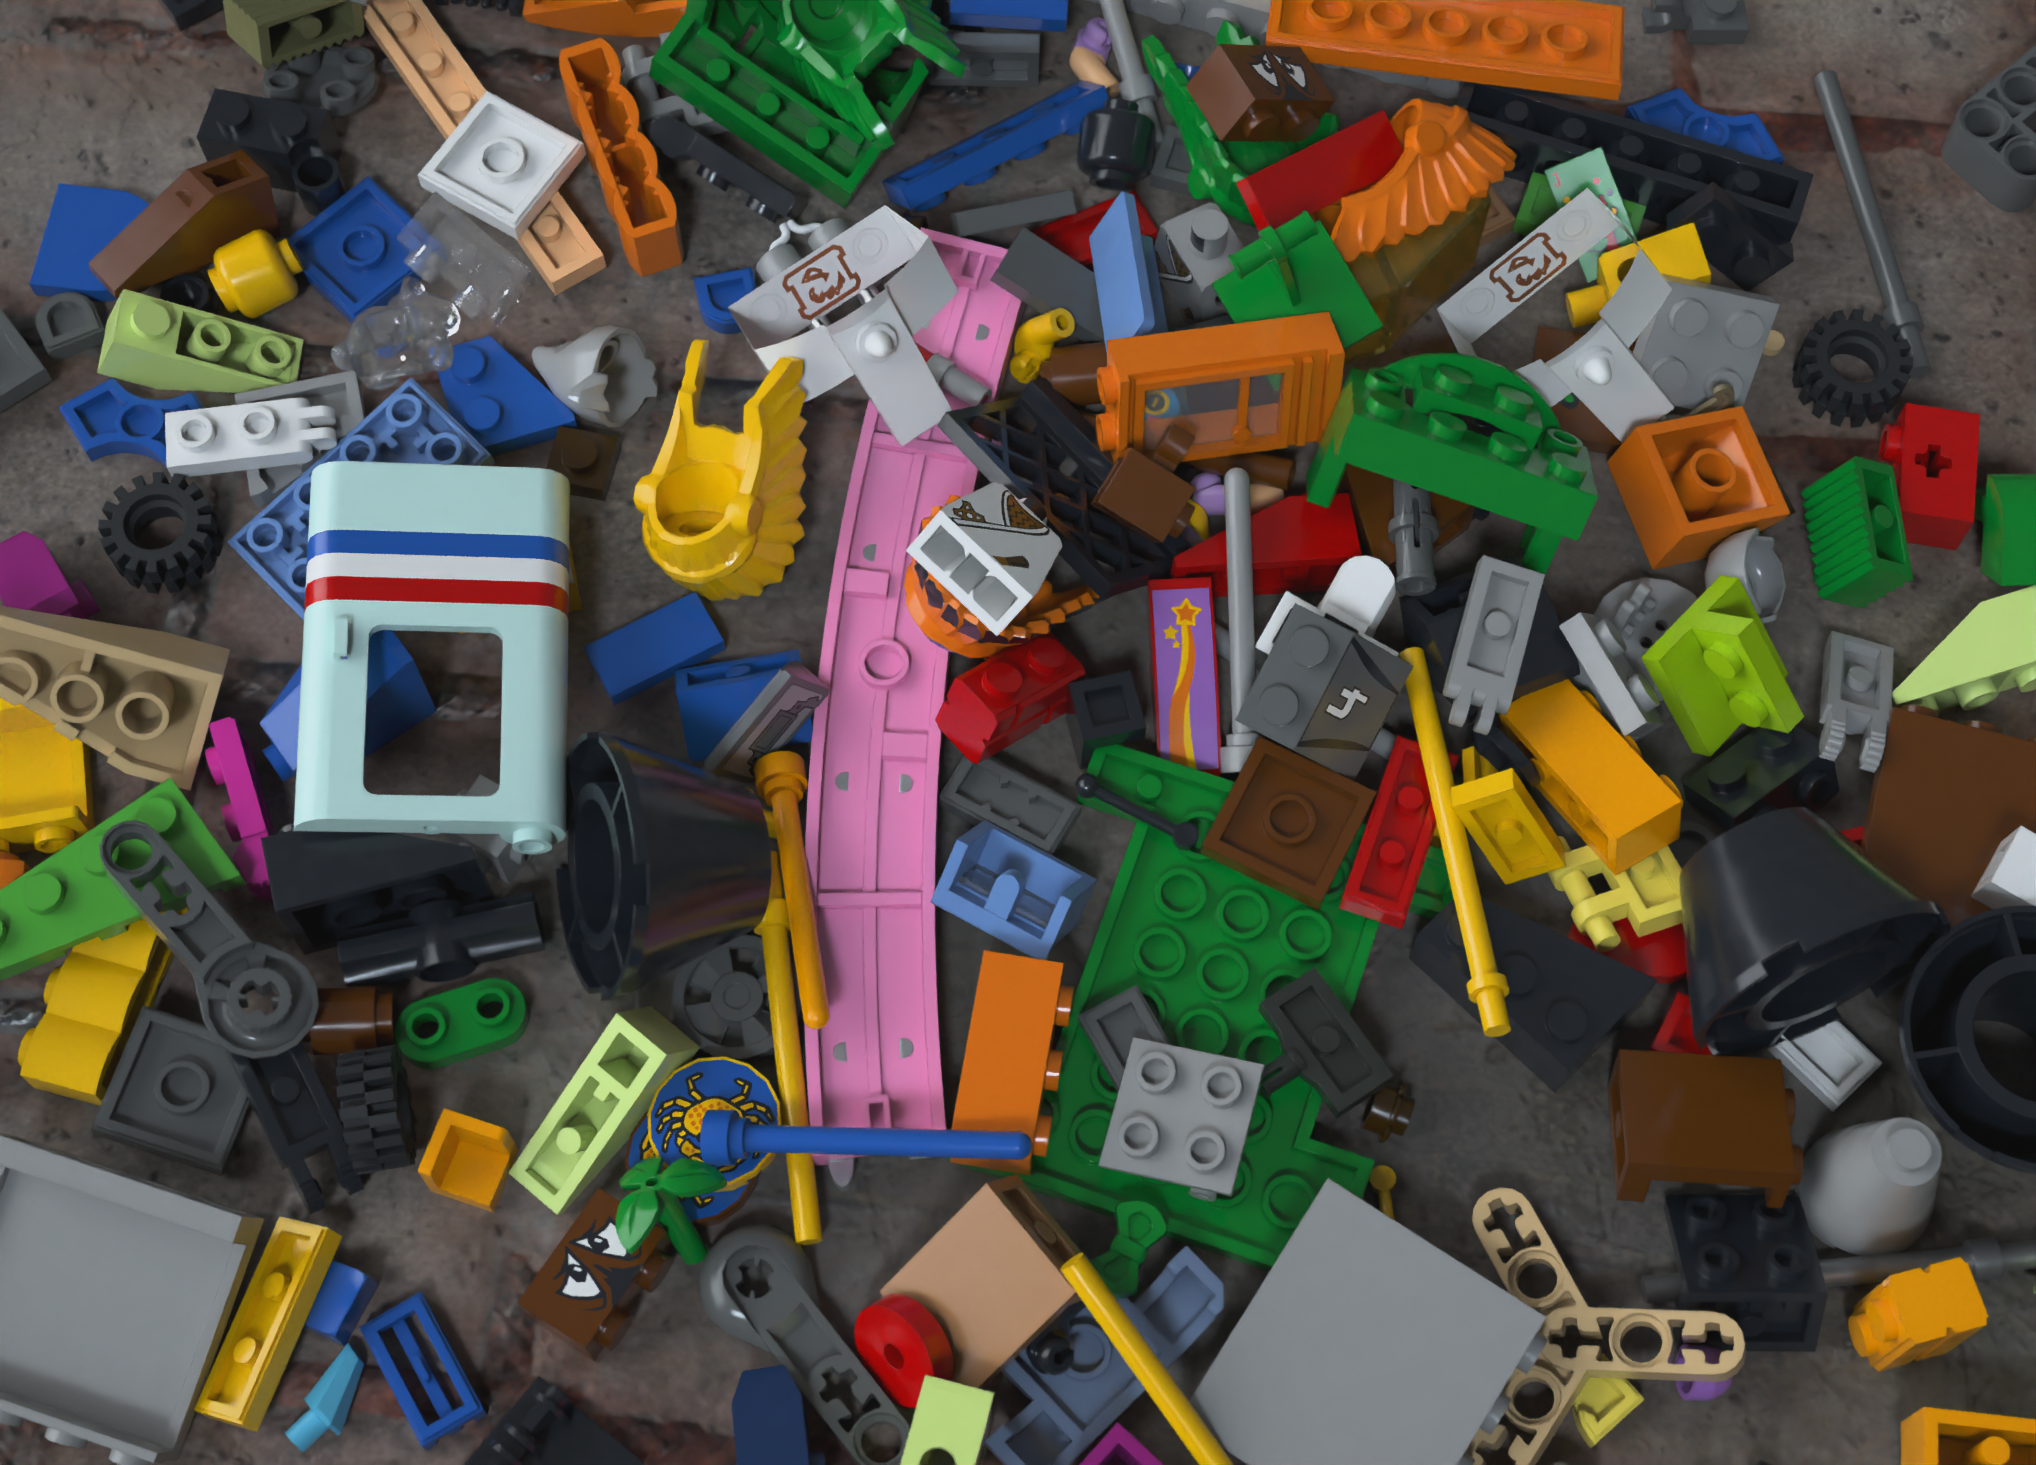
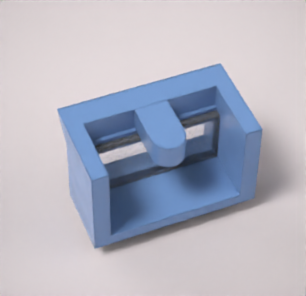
M983 820L956 840L930 902L1032 958L1047 960L1057 943L1077 927L1097 879L1002 828Z

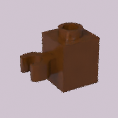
M1174 423L1172 427L1169 425L1166 428L1150 458H1147L1133 448L1122 450L1090 505L1153 544L1163 543L1167 535L1176 539L1194 513L1195 506L1190 504L1188 500L1196 488L1174 475L1173 472L1196 437Z

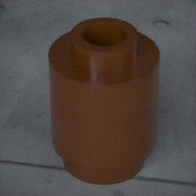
M1105 342L1052 347L1050 360L1041 361V378L1045 377L1052 384V388L1058 391L1073 407L1102 404L1098 392L1097 369L1098 367L1107 366Z
M377 985L317 988L319 1008L311 1030L301 1040V1042H311L314 1055L343 1054L378 1048L381 1045L396 1044L397 1003L394 991L379 992Z

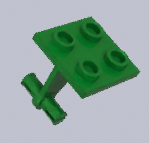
M1306 210L1275 230L1269 225L1259 231L1258 240L1228 256L1233 271L1211 283L1234 324L1329 312L1344 351L1383 328L1382 322L1320 219L1314 222ZM1281 373L1265 375L1273 390H1279Z

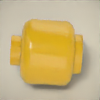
M258 229L218 248L213 255L215 267L208 270V275L220 299L230 313L239 310L248 318H256L297 296L298 283L295 275L304 271V268L287 238L276 242L269 232Z

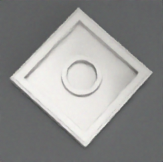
M486 91L421 170L418 178L422 188L518 240L585 157L586 152L583 142Z

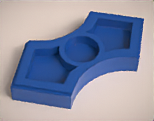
M1681 88L1627 106L1624 117L1778 164L1783 165L1785 161L1758 114L1727 116L1711 112L1694 103Z
M111 378L58 408L91 462L112 454L134 453L150 457L166 467L165 413L203 409L204 407L195 393L189 392L166 400L146 399L127 392L114 378Z

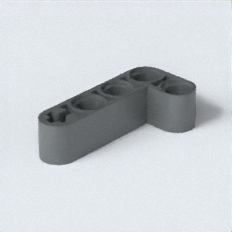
M2036 45L1962 104L1941 146L1943 160L1953 171L1992 205L2008 212L2023 211L2029 208L2036 199V133L2033 132L2036 129Z

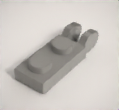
M1831 631L1823 653L1819 723L1824 724L1819 741L1820 758L1835 761L1843 749L1846 734H1861L1863 739L1858 755L1859 768L1873 773L1877 770L1884 753L1886 727L1889 722V711L1892 709L1893 647Z

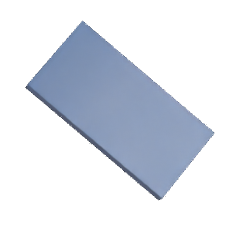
M410 377L343 437L334 448L324 454L227 542L304 621L311 474L314 468L320 464L333 461L493 466L496 462L482 445Z

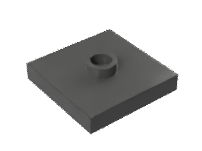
M143 1005L94 1119L91 1131L93 1135L223 1176L251 1103L231 1064L225 1047L213 1039L207 1026Z

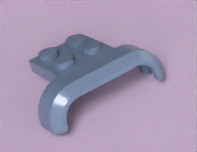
M1185 1246L1134 1303L1128 1298L1117 1299V1301L1167 1370L1205 1332L1224 1309V1283ZM1087 1307L1069 1321L1070 1349L1074 1350V1361L1068 1371L1061 1375L1038 1372L1031 1365L1026 1354V1348L1002 1371L1031 1402L1007 1424L1004 1422L984 1441V1445L1003 1465H1070L1145 1391L1143 1385Z

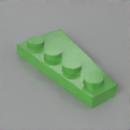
M171 777L0 890V981L63 957L67 954L68 948L96 937L103 941L128 931L127 925L143 919L108 878L100 858V843L103 835L112 826L120 822L136 820L146 823L156 830L209 893L220 888L225 893L246 884ZM128 839L121 842L115 848L112 859L120 868L134 870L144 866L150 860L152 849L142 840ZM164 867L161 872L169 870L170 868ZM161 873L151 882L160 893L163 903L161 912L165 913L171 909L176 912L187 908L186 898L189 894L185 893L180 897L172 895L163 884ZM145 886L136 889L142 891Z

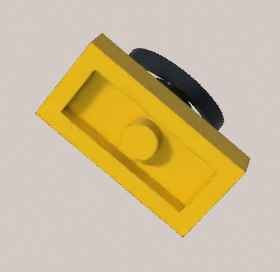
M1474 720L1467 726V731L1475 743V747L1462 749L1463 784L1451 787L1453 810L1505 885L1566 867L1564 845L1529 794L1541 782L1535 767L1525 754L1493 724L1487 735L1474 732Z

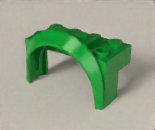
M687 0L685 14L652 58L649 77L846 209L887 149L883 150L877 140L870 143L865 136H861L856 126L851 128L845 119L840 120V116L834 108L824 109L818 98H809L805 84L799 82L796 68L792 63L791 54L777 40L780 35L777 27L780 2L778 0ZM754 25L756 30L739 53L734 50L750 26ZM916 58L910 69L906 72H893L876 66L873 68L872 73L861 81L864 91L893 140L908 120L922 84L929 73L923 61L919 58Z
M1429 353L1411 356L1392 362L1382 368H1370L1368 372L1351 367L1315 457L1306 474L1307 501L1326 508L1331 506L1347 465L1351 464L1525 523L1526 527L1520 542V547L1525 551L1521 564L1527 569L1546 574L1563 536L1576 541L1579 540L1598 498L1587 447L1583 446L1582 441L1576 436L1561 429L1556 415L1543 396L1529 382L1506 367L1483 358L1458 353ZM1412 390L1413 407L1406 404L1405 391ZM1447 413L1467 415L1483 420L1505 433L1494 432L1491 437L1469 431L1467 430V425L1462 420Z

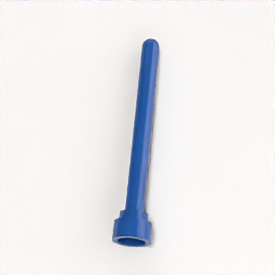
M707 1110L702 1120L700 1133V1149L703 1162L709 1165L734 1166L738 1159H748L751 1152L1019 1160L1027 1157L1032 1150L1030 1137L1020 1131L752 1125L749 1117H740L736 1110Z

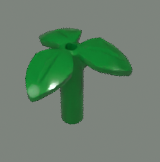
M662 1156L648 1157L629 1169L619 1181L620 1186L624 1190H636L627 1195L618 1205L615 1225L620 1242L630 1254L634 1253L649 1236L657 1220H659L682 1261L686 1265L697 1264L705 1258L708 1249L680 1203L678 1196L693 1197L712 1193L725 1188L727 1181L719 1170L699 1160L680 1158L673 1162L661 1174L663 1168Z

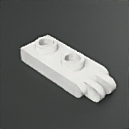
M288 398L165 413L166 467L172 477L174 474L193 477L310 462L313 459V451L328 450L337 445V433L334 429L329 428L336 424L335 409L325 405L310 407V402L305 398Z

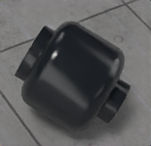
M1108 99L1104 101L1103 108L1090 111L1082 118L1076 160L1080 171L1089 176L1090 185L1110 191H1129L1136 187V182L1144 180L1151 174L1156 141V126L1152 119L1138 112L1139 105L1137 103L1124 99Z

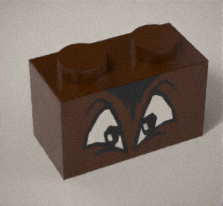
M1219 44L1186 85L1187 90L1220 141L1301 142L1317 130L1320 125V118L1335 102V99L1300 47Z
M600 1188L596 1190L517 1302L527 1318L592 1361L596 1360L603 1348L612 1351L621 1342L633 1321V1315L629 1313V1310L643 1290L652 1293L661 1284L673 1262V1258L668 1255L673 1248L666 1231L657 1225L654 1226L637 1251L630 1254L625 1250L617 1235L615 1225L620 1201Z

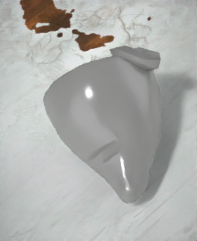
M611 325L597 327L584 333L575 341H567L559 346H538L532 351L534 366L546 381L552 393L571 411L588 421L607 427H621L638 413L647 397H657L658 383L655 378L657 365L654 358L647 356L640 337L631 329Z

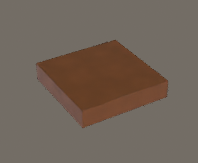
M1259 736L1202 844L1201 854L1319 911L1375 800L1377 792Z

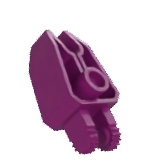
M22 531L0 543V598L5 607L92 620L90 616L100 612L99 607L82 579L80 578L70 583L43 540L26 531Z

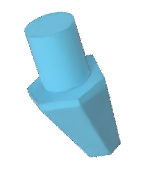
M349 1342L310 1393L303 1398L310 1409L285 1432V1435L303 1453L328 1429H331L337 1436L342 1433L364 1367V1362Z

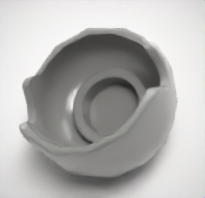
M1754 528L1728 536L1710 553L1704 577L1706 590L1720 575L1739 578L1764 625L1776 620V613L1781 608L1786 583L1782 563L1772 549L1774 547V538L1758 535L1760 534L1759 528Z

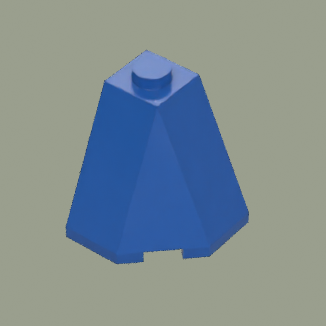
M392 630L377 631L372 634L369 640L365 757L436 712L414 659ZM347 650V656H341V659H347V658H348V650ZM302 664L260 722L271 742V745L264 748L262 752L283 782L293 776L296 778Z

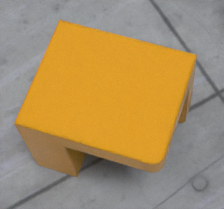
M443 1108L419 1165L418 1173L431 1192L494 1213L510 1175L508 1172L514 1165L519 1149L507 1129Z

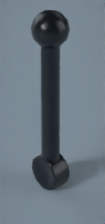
M1086 773L1077 778L1075 790L1082 798L1096 797L1172 837L1173 844L1180 850H1190L1197 844L1199 833L1196 826L1192 823L1182 822L1176 825L1101 786L1098 778L1093 774Z

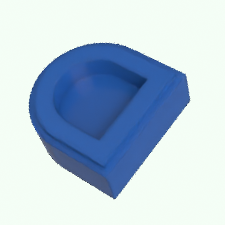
M752 267L693 278L699 309L704 323L710 329L722 334L742 332L727 307L756 289Z

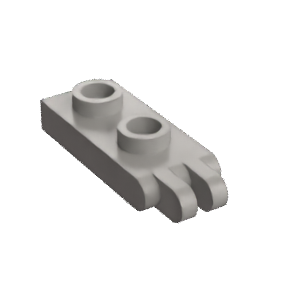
M1485 555L1477 562L1442 693L1443 696L1454 699L1449 715V724L1462 727L1471 704L1479 707L1473 731L1487 735L1492 726L1495 712L1503 715L1507 714L1514 695L1545 574Z

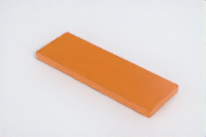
M1271 0L1265 46L1300 47L1310 63L1618 101L1623 74L1625 7L1576 0Z

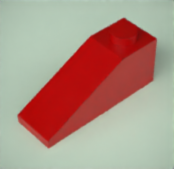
M1307 493L1300 496H1288L1251 516L1253 595L1284 594L1286 591L1289 593L1327 591L1343 563L1354 556H1362L1349 493L1335 494L1329 508L1308 502ZM1226 530L1176 555L1173 559L1169 579L1211 577L1213 598L1228 597Z

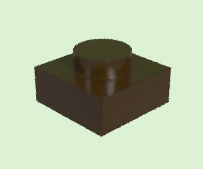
M559 426L546 469L559 472L568 478L570 495L606 501L621 451L619 438Z

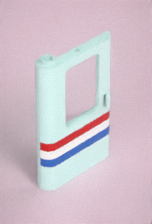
M360 461L327 462L313 469L310 487L294 831L499 834L502 840L512 844L513 850L523 854H543L552 850L553 844L564 840L566 836L570 512V484L567 477L554 470L543 468ZM381 630L492 633L500 637L503 644L500 786L495 794L491 796L376 795L369 793L364 788L369 640L373 633ZM347 650H348V658H347V659H341V656H347Z

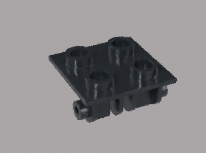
M538 1376L464 1465H644V1463L571 1403L572 1400L555 1385L547 1383Z

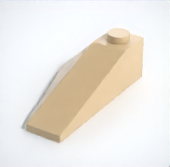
M0 606V698L14 706L21 704L53 723L56 732L71 741L76 737L107 756V763L126 774L159 783L171 777L178 788L191 790L230 649L168 632Z

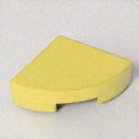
M1602 1353V1358H1601L1600 1361H1610V1360ZM1590 1377L1572 1405L1576 1426L1587 1445L1592 1448L1633 1411L1644 1398L1627 1379Z

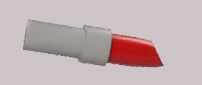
M916 343L941 390L945 389L970 406L988 403L992 394L990 388L956 368L957 365L939 353L934 354Z

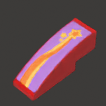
M1211 577L1148 580L1146 609L1156 757L1222 778L1218 671Z

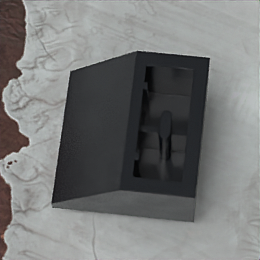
M1513 556L1501 560L1525 568ZM1475 570L1437 583L1435 590L1428 594L1399 597L1406 647H1419L1424 650L1431 684L1441 694L1443 693ZM1543 584L1512 700L1580 675L1579 662L1559 627L1561 623ZM1444 696L1451 704H1453L1454 699ZM1470 704L1467 717L1477 714L1479 707Z

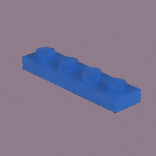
M1081 80L882 180L890 202L909 210L913 209L915 212L931 209L945 201L946 191L962 183L965 186H973L992 178L997 173L995 167L1013 157L1019 161L1038 155L1047 148L1045 141L1063 132L1065 135L1080 133L1082 118L1090 111L1103 108L1104 101L1109 99L1105 86Z

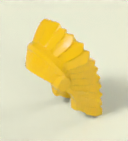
M695 339L691 343L685 361V375L682 387L678 392L673 416L652 472L641 477L635 486L633 500L636 508L644 514L642 521L643 544L653 562L670 576L671 580L688 590L696 591L697 595L711 601H722L725 598L738 600L742 596L759 597L764 590V586L782 582L785 566L795 562L793 545L805 536L803 527L798 521V517L806 508L800 495V490L806 477L802 463L807 448L803 445L799 436L808 422L800 415L806 394L798 386L803 375V360L796 357L779 358L755 395L744 405V432H734L725 426L716 424L704 425L697 422L701 392L709 358V340Z

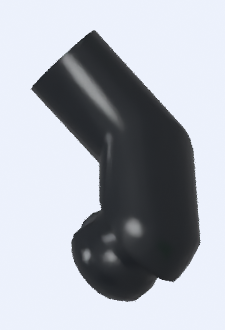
M1082 1300L1069 1305L1026 1347L1027 1357L1031 1365L1038 1372L1061 1375L1072 1366L1074 1350L1070 1349L1069 1321L1086 1307Z

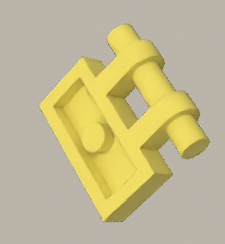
M1558 836L1565 847L1566 867L1547 872L1555 889L1566 893L1574 908L1571 912L1574 924L1580 934L1590 937L1598 952L1610 951L1620 943L1621 939L1613 926L1615 921L1628 918L1638 938L1683 923L1679 883L1682 868L1668 845L1615 876L1588 845L1571 850L1566 839L1563 836ZM1603 873L1611 891L1596 895L1588 878Z

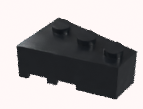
M1481 897L1498 973L1504 974L1507 977L1510 990L1504 999L1511 1031L1495 1038L1556 1093L1643 1004L1658 980ZM1453 899L1418 933L1409 959L1482 1025L1478 1004L1471 1002L1468 996L1466 984L1472 978Z

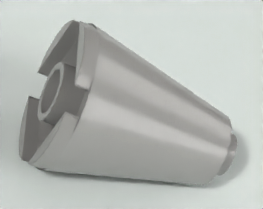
M1904 1117L1845 1126L1825 1134L1810 1147L1804 1157L1801 1182L1799 1185H1796V1196L1801 1199L1809 1229L1821 1242L1833 1249L1838 1247L1841 1250L1858 1256L1901 1253L1922 1235L1932 1216L1942 1162L1940 1143L1933 1131L1925 1124L1915 1119Z

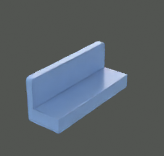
M1122 191L1089 237L1106 353L1107 340L1168 332L1153 239L1140 233L1134 195Z

